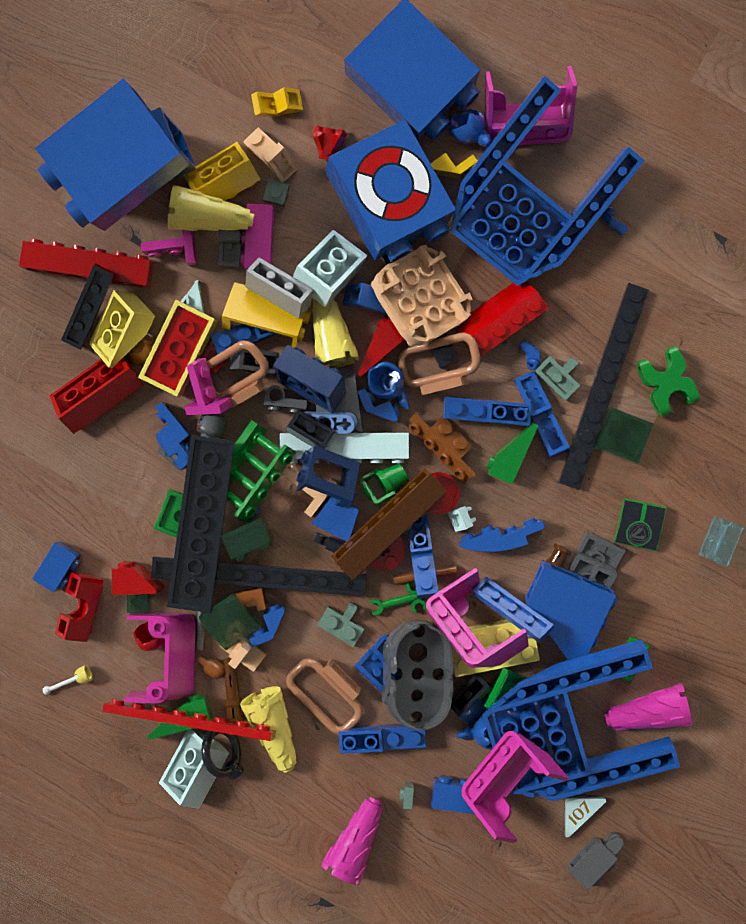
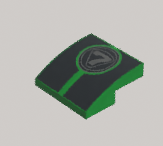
M624 498L618 516L619 522L614 542L656 551L663 527L666 507Z

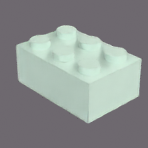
M332 230L296 267L293 278L313 289L312 298L326 307L360 271L367 255L336 231Z

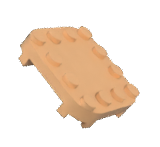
M427 245L420 246L410 254L391 264H387L376 274L375 279L371 283L377 299L398 332L407 341L408 345L412 347L428 344L461 324L471 315L470 302L473 299L470 292L466 295L464 294L444 263L443 259L446 255L442 250L438 252L428 248Z

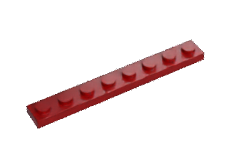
M112 699L111 702L103 703L102 712L266 741L274 740L276 734L275 730H270V726L264 724H257V727H252L246 721L236 720V724L229 723L228 718L215 717V720L207 719L206 714L194 713V716L186 715V711L175 709L173 713L166 712L165 707L153 706L152 709L145 708L143 703L126 705L124 700Z

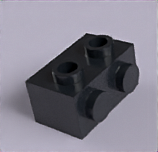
M476 673L452 698L451 709L459 718L471 726L488 709L484 705L493 687Z

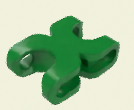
M671 346L665 351L667 367L663 372L656 371L651 363L645 359L638 361L636 364L643 384L655 387L650 394V401L657 415L661 418L667 417L671 412L668 399L674 391L680 393L688 404H696L700 400L694 381L688 377H681L686 370V363L681 352L675 346Z

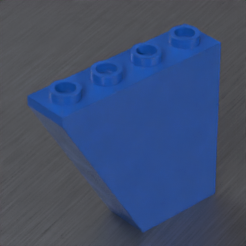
M542 560L525 596L526 603L531 609L554 624L553 630L549 635L568 660L588 655L591 647H595L599 638L598 633L607 623V614L610 609L612 610L617 602L613 589Z

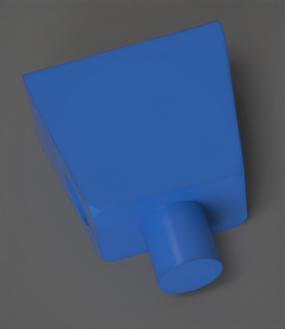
M354 492V496H353V501H354V499H355V497H356V495H357V493H355V492ZM331 497L312 524L347 541L351 537L359 508L352 505L353 501L342 508L335 505L336 498Z

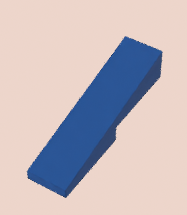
M531 371L514 379L524 404H532L531 420L538 425L536 431L549 460L568 452L570 447L551 410L552 407L535 372Z

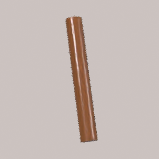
M456 566L435 569L436 577L457 574ZM414 573L393 576L394 585L415 581Z

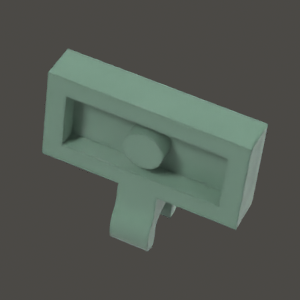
M549 356L534 371L564 401L580 386L568 374L579 363L573 357L561 367Z
M351 602L344 614L328 606L317 626L354 647L364 631V627L351 620L358 607Z

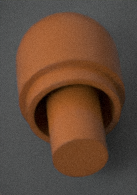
M202 655L198 659L197 663L204 667L203 671L210 677L220 679L224 676V665L218 660L212 658L208 660Z

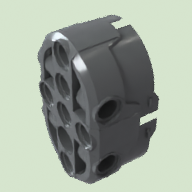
M408 620L395 627L389 634L386 642H384L382 700L388 712L398 722L412 730H427L439 725L446 718L451 708L454 691L452 681L454 667L453 652L449 640L439 628L423 620ZM421 626L420 634L414 636L412 630ZM415 643H421L424 650L423 655L417 660H412L409 656L410 647ZM397 668H399V676L396 678H391V673L395 674L397 672ZM415 668H419V677L412 678V671ZM436 668H440L441 675L438 678H433V671ZM418 689L420 696L412 700L411 693ZM419 711V718L416 721H411V714Z

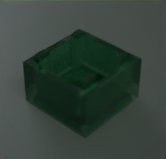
M615 408L608 409L593 449L629 463L638 464L654 423Z
M265 516L221 535L231 560L236 558L237 561L247 557L248 552L260 547L261 550L269 548L274 540Z

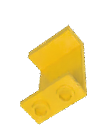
M234 282L222 314V328L230 330L233 321L293 337L292 347L295 348L298 341H303L305 334L303 326L309 323L311 312L307 309L298 319L246 288L245 285Z

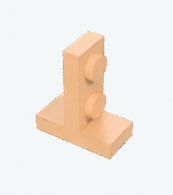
M259 127L243 141L245 146L273 171L280 182L284 183L298 170L286 149L280 143L276 144Z
M293 465L290 468L286 466L282 475L298 486L297 475L300 470ZM332 478L328 480L331 483L337 484ZM305 487L302 490L312 496L314 500L304 513L312 517L328 495Z
M234 628L220 645L222 649L230 654L229 657L232 659L228 664L234 669L241 662L254 672L267 655L258 646L252 647L250 640Z

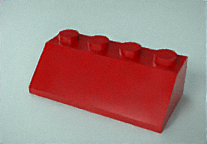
M527 281L520 285L512 283L472 311L471 315L461 324L454 327L457 334L467 333L475 338L481 358L540 316L549 307ZM464 342L467 348L469 349L468 343Z
M125 356L113 368H109L100 359L49 395L58 419L75 434L96 418L101 417L114 405L119 404L131 393L136 392L143 386V383Z

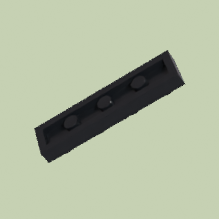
M98 264L93 265L61 338L62 341L80 350L83 348L116 273Z

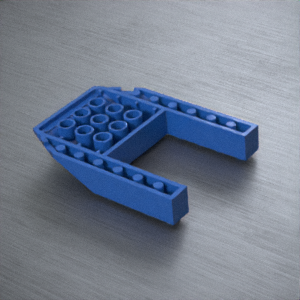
M546 76L539 80L462 180L450 232L516 285H520L533 277H537L550 269L560 266L645 161L630 147L623 148L571 214H568L510 166L506 160L561 91Z
M643 640L559 662L517 683L482 714L492 748L495 747L505 733L509 731L517 732L547 752L569 777L567 781L547 777L545 774L536 773L530 768L509 794H523L528 797L540 796L546 797V800L556 801L680 767L677 753L670 737L587 759L567 692L653 669Z

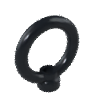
M208 731L201 747L204 766L215 777H228L230 780L237 779L244 772L243 767L239 763L241 748L237 736ZM218 734L225 735L232 746V759L225 764V769L217 768L212 762L210 755L211 742Z

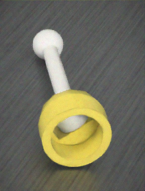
M84 665L75 671L74 677L51 687L45 686L43 693L48 695L52 690L74 681L80 684L88 683L93 680L92 672L87 665Z

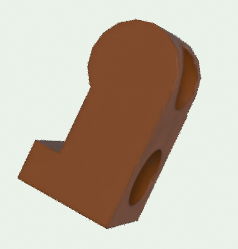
M264 587L234 592L225 601L226 608L233 613L239 612L242 608L255 605L257 606V611L268 608Z

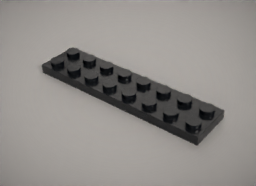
M191 435L167 607L211 613L235 441Z

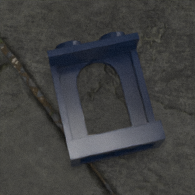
M313 445L307 451L305 450L301 457L302 469L297 475V482H299L297 491L307 487L336 498L335 505L342 508L352 502L360 463L316 445ZM316 460H324L342 467L340 485L316 476L313 471L314 462Z

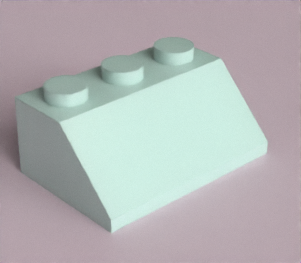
M195 729L186 731L159 784L180 806L199 809L216 777L208 772L202 760L201 747L205 734ZM213 739L210 746L211 759L214 765L221 769L230 752Z

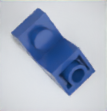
M364 388L357 392L367 413L391 422L398 421L397 416L400 413L395 403L391 405L390 401L373 407L372 404L376 403L371 391L367 392Z
M279 604L267 608L268 612H265L263 617L268 630H265V627L253 631V635L249 638L252 647L273 639L285 613V605L279 607Z

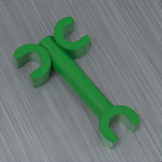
M406 583V590L410 594L383 601L379 599L370 600V604L377 603L379 605V609L372 612L373 615L381 614L383 609L412 602L411 609L413 613H416L415 605L421 603L424 610H427L426 602L422 598H417L416 589H410L409 583Z

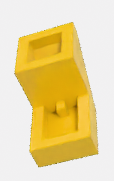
M283 87L274 93L255 92L251 94L255 116L275 117L303 110L299 89Z
M445 153L430 164L436 175L460 179L471 170L477 159L472 155L455 167Z

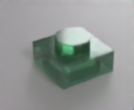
M149 594L126 595L127 613L150 612Z

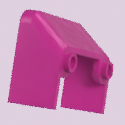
M567 66L566 85L558 86L561 89L560 93L519 145L565 142L572 136L577 83L572 66ZM485 72L484 103L486 133L490 135L493 141L521 103L506 104L504 93L499 90H493L490 72Z
M475 568L431 596L427 600L426 608L428 614L468 666L472 668L500 666L529 647L527 631L524 628L500 645L493 644L484 649L461 619L469 611V604L465 597L471 594L472 590L480 583L479 573Z
M133 611L128 614L127 620H148L150 634L155 638H165L164 681L152 682L147 687L146 692L131 691L124 698V702L162 703L185 699L191 696L195 689L196 618L190 613Z
M513 731L503 735L462 787L464 800L494 840L515 843L517 839L505 824L512 812L511 805L506 797L528 770L532 768L536 773L545 774L547 777L563 781L569 779L547 752L521 734Z

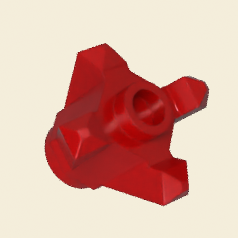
M319 125L313 129V139L318 149L319 158L328 160L329 156L338 152L347 136L344 129H337L336 131L335 128Z

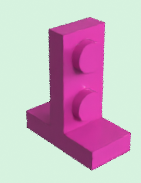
M182 230V238L141 243V251L148 255V257H160L161 253L169 252L170 255L181 254L182 250H185L186 263L189 266L198 265L194 231Z
M199 358L187 365L196 400L184 407L187 415L221 414L233 406L231 397H216L206 358Z

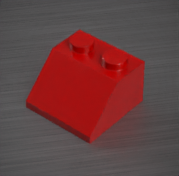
M123 561L118 563L117 567L111 569L112 595L156 594L164 589V585L158 579L151 578V573L143 565H136L135 561Z

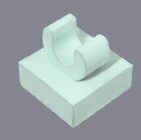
M464 506L448 512L455 532L473 526L472 523L476 521V518L469 517L468 511L472 510L471 507Z

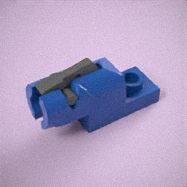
M161 402L155 407L159 411L156 414L164 424L168 422V425L156 434L160 445L158 452L175 468L183 470L187 467L190 448L189 443H185V441L191 437V434L169 406Z

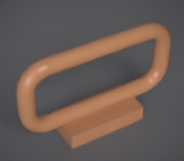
M458 333L434 339L425 345L403 348L398 355L397 364L403 373L404 384L411 388L420 387L422 395L468 385L466 376L475 373L479 368L480 354L474 337L467 333ZM461 341L468 343L472 357L470 366L419 379H411L409 377L406 366V357L408 355Z
M239 341L207 361L209 369H212L239 351L246 349L260 365V369L223 392H216L217 398L231 397L233 406L230 408L259 393L269 382L265 376L269 370L268 361L258 347L249 341Z
M303 659L288 673L286 683L290 692L334 734L339 735V731L353 729L362 719L363 708L356 699L362 688L333 659L325 667L315 659ZM306 667H312L355 710L354 716L343 726H337L295 684L296 676Z

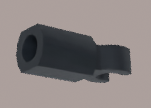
M317 532L312 540L326 546L325 549L333 553L345 543L332 536L328 538Z

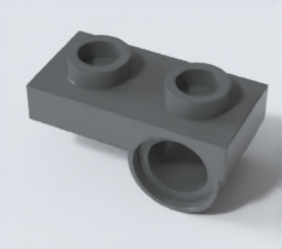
M242 229L218 230V266L240 268Z
M278 385L269 387L266 391V396H264V405L269 406L268 410L281 411V407L290 408L289 412L296 413L298 409L301 411L302 409H308L307 400L286 398L285 390ZM272 391H281L282 397L279 401H272Z

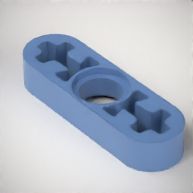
M304 412L321 422L323 417L329 418L331 421L330 429L335 431L334 434H348L358 424L356 416L350 412ZM345 419H347V422H351L348 428L346 424L337 425V422H343Z

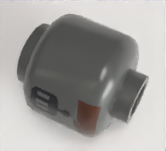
M222 413L201 414L196 426L197 432L203 437L221 439L227 426V421L224 418L225 415Z

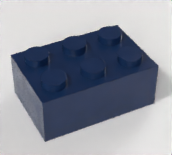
M287 345L273 365L278 382L330 413L334 412L346 394L344 379L339 370L324 366L321 360L315 357L313 359L308 357L298 347L292 348Z

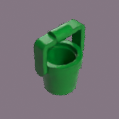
M397 463L382 471L379 468L363 476L360 482L363 487L362 491L368 500H372L375 506H381L391 500L397 494L396 491L409 482V478L403 467ZM375 476L386 493L379 500L376 499V495L371 487L366 484L367 481Z

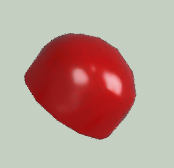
M148 622L139 625L133 632L136 644L141 650L155 651L165 645V638H155L150 634Z

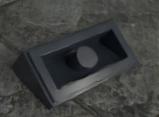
M299 409L286 428L288 433L311 447L316 445L323 449L326 448L335 433L334 430Z

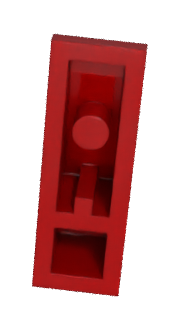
M384 317L377 323L378 328L374 333L358 371L360 378L405 341L390 318Z

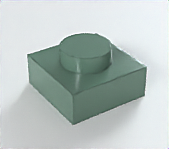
M268 179L263 201L284 207L290 187L289 184Z
M405 782L404 788H400L399 801H403V809H412L413 782Z

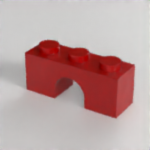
M71 572L66 593L78 598V606L70 614L60 613L55 635L64 640L88 641L92 631L94 615L97 612L99 596L103 590L104 580L90 574Z

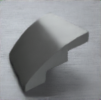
M354 367L339 368L337 370L342 373L346 394L334 412H350L354 414L358 421L355 430L358 433H362ZM316 405L317 412H329ZM322 418V423L331 424L329 418ZM345 419L343 422H337V425L346 424L348 427L351 425V422H347V419Z
M586 531L568 567V571L611 588L618 575L616 567L626 550L611 541Z

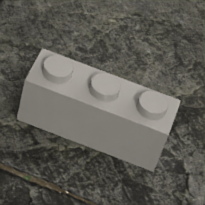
M258 258L246 271V288L294 317L300 319L311 306L313 289L263 259Z

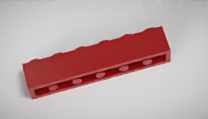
M38 239L22 242L19 267L25 270L88 279L93 265L98 264L116 273L112 283L150 289L154 263L148 260L149 257L136 255L135 258L127 257V253L115 251L113 255L107 254L106 250L94 248L93 251H87L85 247L79 245L67 248L64 247L65 244L51 242V245L43 244L44 241Z

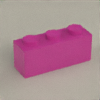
M247 204V209H250V213L254 214L253 226H248V230L242 231V244H245V253L241 252V265H244L246 271L258 258L272 265L273 205Z

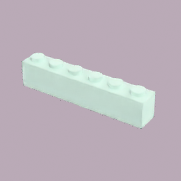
M280 433V449L285 444L295 450L296 454L291 463H298V459H301L304 451L310 449L311 446L290 433ZM409 433L333 434L325 449L359 463H362V459H370V463H383V459H391V463H404V459H409Z

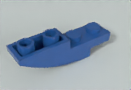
M240 324L231 327L230 330L226 329L212 334L210 338L218 355L239 341H249L256 344L278 333Z
M445 397L443 419L530 426L532 404Z
M426 513L423 517L418 518L408 530L417 598L431 597L439 592Z
M535 517L525 520L523 522L524 525L516 528L513 525L505 528L503 534H501L498 527L493 528V525L482 528V533L475 536L473 533L462 536V541L458 542L460 548L482 552L514 549L527 545L526 536L544 529L545 526L542 520H536Z
M388 724L339 731L340 754L383 752L386 749L426 748V730H412L403 724Z

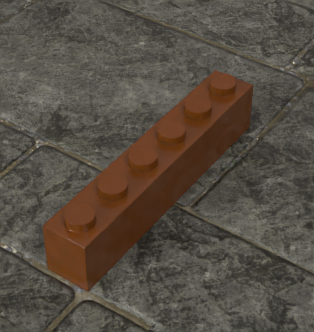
M424 468L333 553L331 557L352 580L356 576L362 575L366 567L371 562L378 560L381 553L387 547L394 545L397 538L403 532H407L418 518L423 517L434 503L439 502L447 490Z

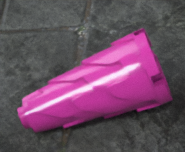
M682 683L650 693L628 703L610 707L611 710H608V714H605L607 727L612 726V729L619 731L626 729H661L693 726L687 697L683 695L685 690Z
M372 796L364 800L358 811L352 816L345 831H342L334 846H331L321 864L322 868L327 871L330 866L333 868L331 872L333 876L347 883L360 885L367 868L366 863L372 848L371 845L379 827L378 822L383 810L380 800Z

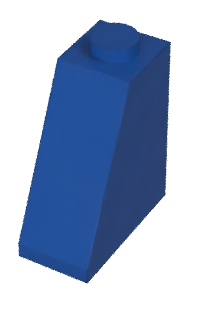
M365 283L347 285L342 303L343 306L389 317L377 299L371 285Z

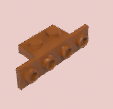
M417 413L405 423L410 431L416 434L424 442V445L439 458L441 463L445 464L454 473L457 479L466 483L476 474L461 459L473 445L447 419H443V416L431 428Z

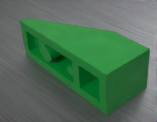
M532 422L530 426L526 427L498 450L494 457L490 456L486 465L488 475L513 484L538 428L536 423Z
M200 693L188 697L189 700H186L176 709L186 711V715L194 716V713L206 714L207 719L213 720L207 695L201 696ZM161 722L147 737L148 740L193 728Z

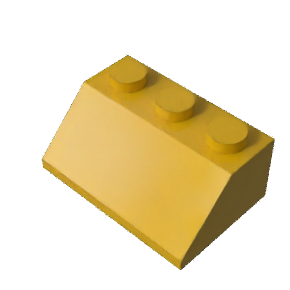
M238 142L197 165V170L183 175L192 190L200 191L204 195L221 198L223 201L234 198L239 192L252 187L257 181L261 180Z

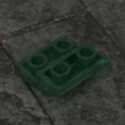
M234 593L212 607L210 613L205 612L199 616L203 626L225 650H228L261 628L259 621L247 611L246 605Z

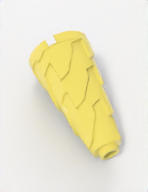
M173 185L169 204L170 212L168 213L169 230H248V226H253L254 214L250 213V209L223 201L221 198L204 195L200 191L178 185Z
M312 298L315 358L321 360L324 366L330 365V369L342 368L355 363V360L358 361V352L339 311L337 302L333 299L324 307Z
M267 687L261 689L262 693L256 695V692L244 698L240 706L250 726L257 727V724L269 725L270 730L276 731L274 740H260L262 746H265L278 770L286 773L295 768L294 765L297 763L291 738L292 732L287 719L288 713L280 687Z

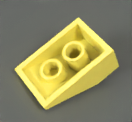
M113 290L89 345L109 368H113L148 333L155 315L134 293Z

